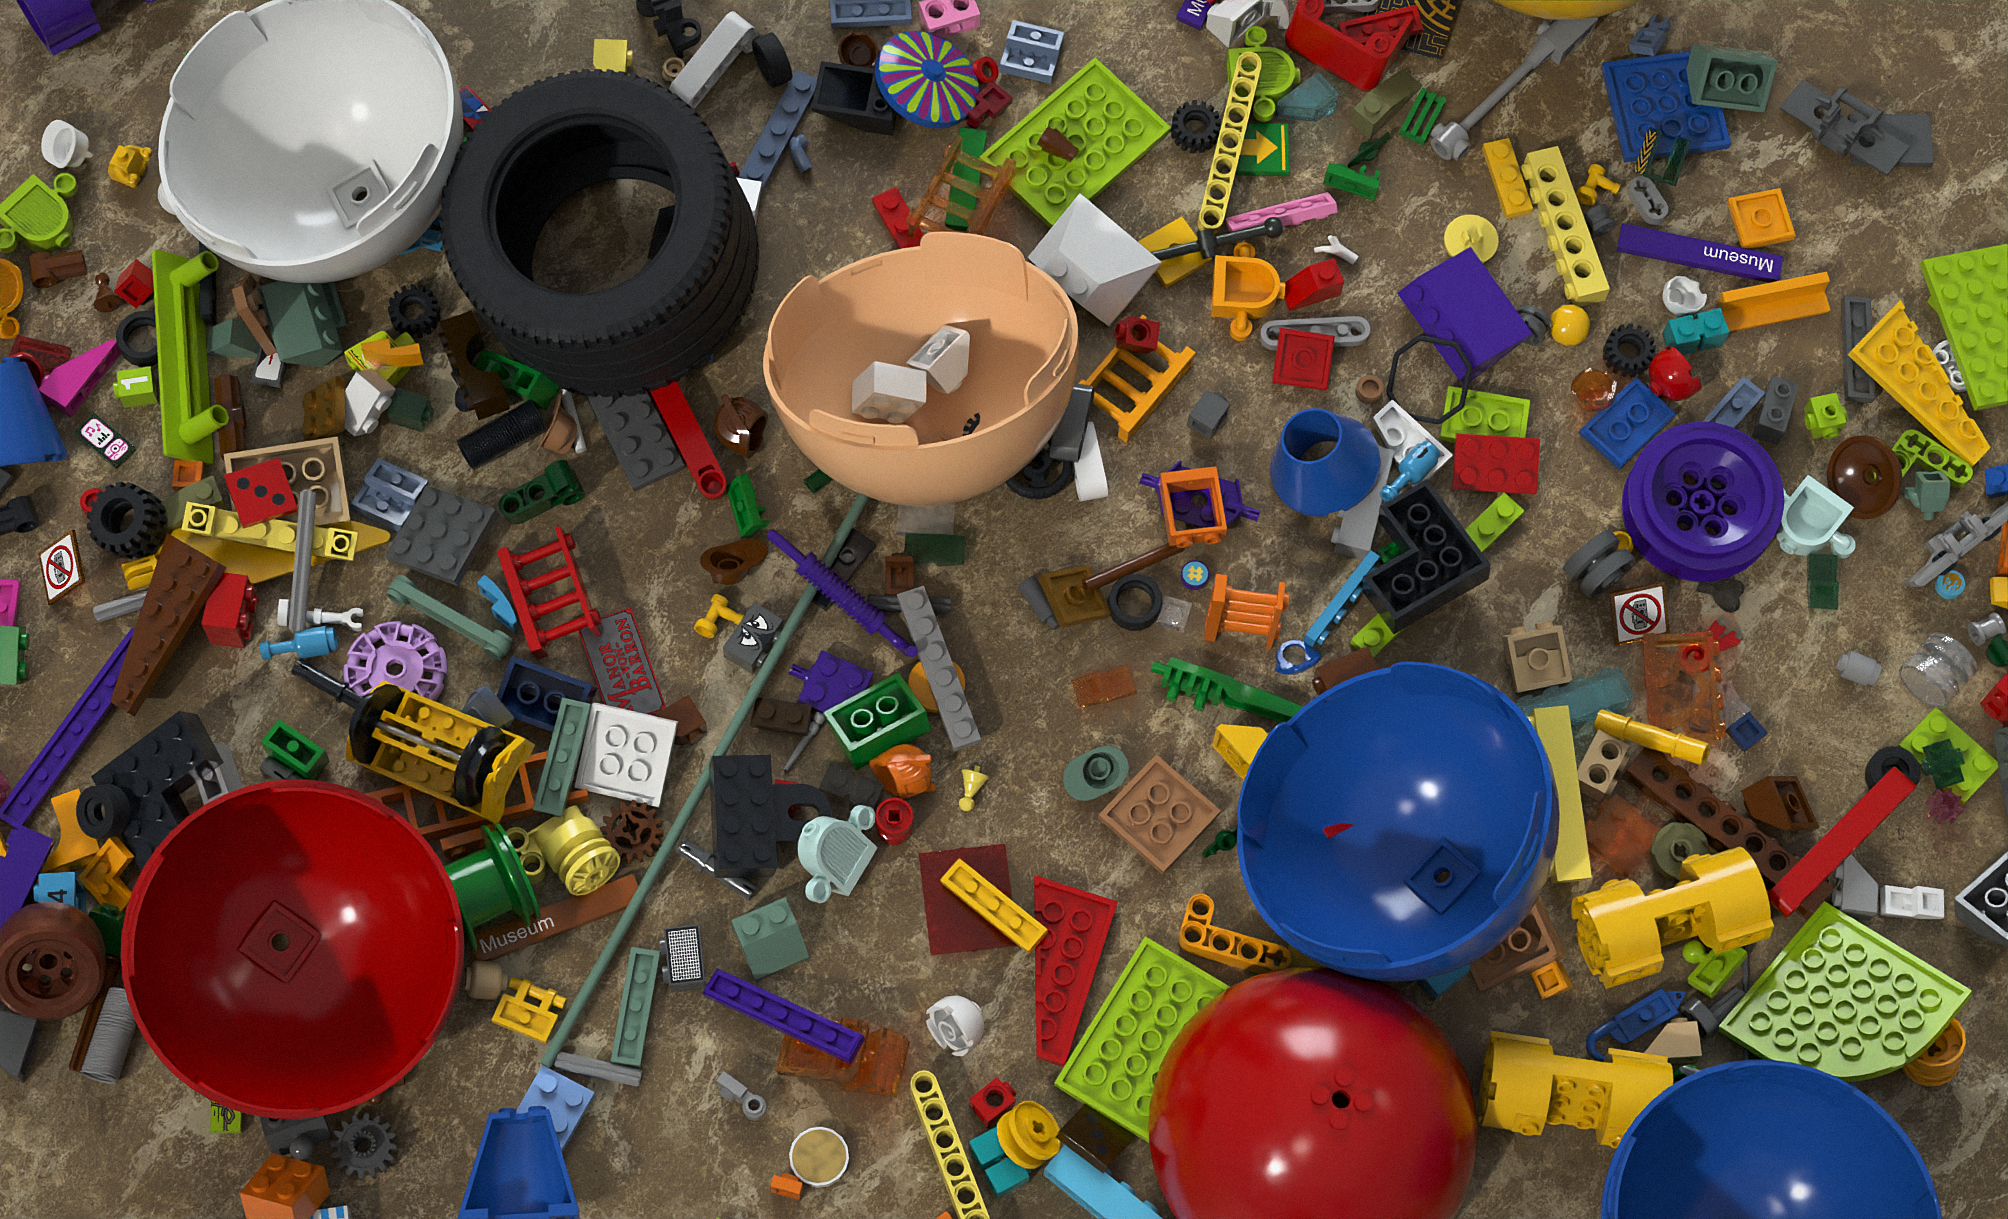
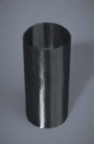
M528 400L518 405V407L516 406V408L511 409V411L509 410L507 413L505 412L498 416V418H494V420L489 421L484 426L482 425L469 432V434L467 433V435L457 439L456 442L466 462L475 471L481 466L488 464V462L493 461V459L495 460V458L500 457V455L502 456L508 451L513 450L516 446L518 447L522 443L527 442V440L529 441L542 434V432L544 433V431H547V426L535 404Z

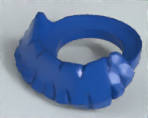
M1287 641L1277 650L1275 671L1286 675L1303 673L1320 661L1321 654L1317 650H1312L1303 641ZM1290 646L1301 647L1306 653L1305 662L1298 665L1287 662L1283 658L1284 650Z

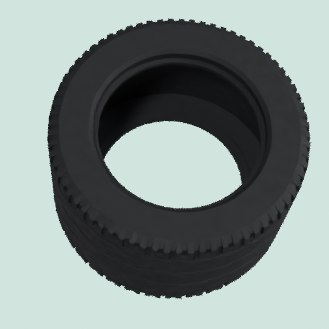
M582 69V72L574 70L566 75L564 72L557 73L558 76L556 77L551 75L545 77L546 80L542 82L540 79L534 81V84L530 87L526 85L522 87V91L511 93L512 96L509 99L504 98L501 101V105L492 107V112L489 115L486 113L482 117L483 121L481 123L477 122L473 126L475 130L469 132L466 136L467 141L465 143L462 142L460 145V152L456 153V161L446 180L447 187H443L442 191L444 198L441 199L442 210H440V220L442 222H440L443 247L448 265L460 289L502 345L519 363L541 372L551 381L555 382L559 388L572 393L576 391L580 395L597 397V394H600L602 397L614 396L615 398H622V395L629 397L637 393L640 395L646 394L648 390L654 391L659 387L669 386V383L672 381H680L681 377L691 375L693 369L698 370L702 363H707L711 360L710 356L713 353L716 355L720 351L719 348L728 342V336H732L736 326H739L742 322L741 316H745L747 306L752 300L751 293H754L755 282L758 278L759 243L757 226L755 225L750 204L711 129L699 114L676 93H672L669 89L662 87L655 81L651 83L647 78H640L633 73L628 75L622 71L617 73L610 69H607L606 72H603L601 69H594V71ZM636 179L657 184L675 194L673 222L663 246L653 260L631 279L613 288L589 294L560 293L541 287L533 282L532 262L538 237L554 211L575 193L591 185L608 180Z

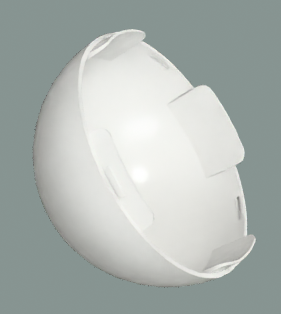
M272 0L247 13L240 10L225 16L206 32L185 56L172 77L169 88L171 97L163 117L159 135V171L163 189L178 219L209 250L231 264L263 277L293 283H326L352 278L374 270L402 254L426 232L442 209L441 199L444 198L442 195L443 187H447L446 180L456 161V153L460 152L459 147L464 137L462 102L455 76L446 55L432 32L420 19L392 0ZM367 192V196L363 200L356 201L359 193Z

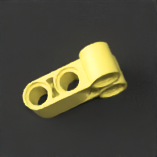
M577 805L565 809L563 818L554 816L528 833L519 827H513L506 831L511 842L516 839L524 842L521 848L515 849L524 870L529 863L540 865L539 869L535 872L525 870L530 884L541 882L546 875L545 864L547 862L544 860L541 852L547 838L565 822L577 817H584Z

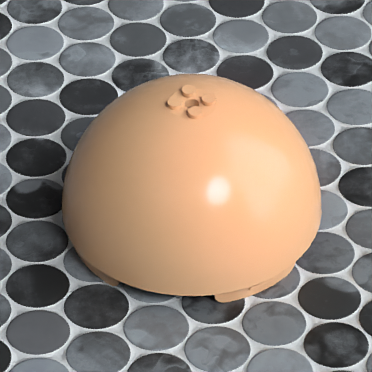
M930 232L923 235L920 246L893 250L864 258L842 267L819 281L812 275L803 278L780 303L771 321L763 357L764 376L771 401L785 430L802 453L832 479L859 494L891 504L904 506L951 504L976 497L1003 484L1029 464L1049 441L1069 404L1077 375L1079 355L1077 316L1070 299L1060 285L1047 273L1025 261L1021 251L1012 244L976 234ZM943 325L965 330L970 334L968 374L962 380V384L957 390L946 394L937 391L926 382V403L904 423L900 424L889 423L886 419L881 418L868 419L862 417L861 414L852 413V383L874 361L910 368L906 362ZM979 413V425L972 434L963 436V434L969 433V431H963L964 426H971L967 421L970 418L973 421L977 420L974 415Z

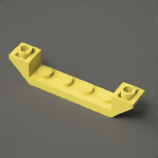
M187 502L181 530L222 540L295 552L298 523L273 519L243 529L237 512ZM314 526L312 556L353 561L359 533L331 527L327 529Z

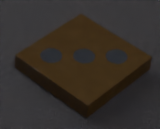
M1085 1103L1062 1127L1056 1138L1104 1174L1129 1146L1134 1136L1113 1120Z

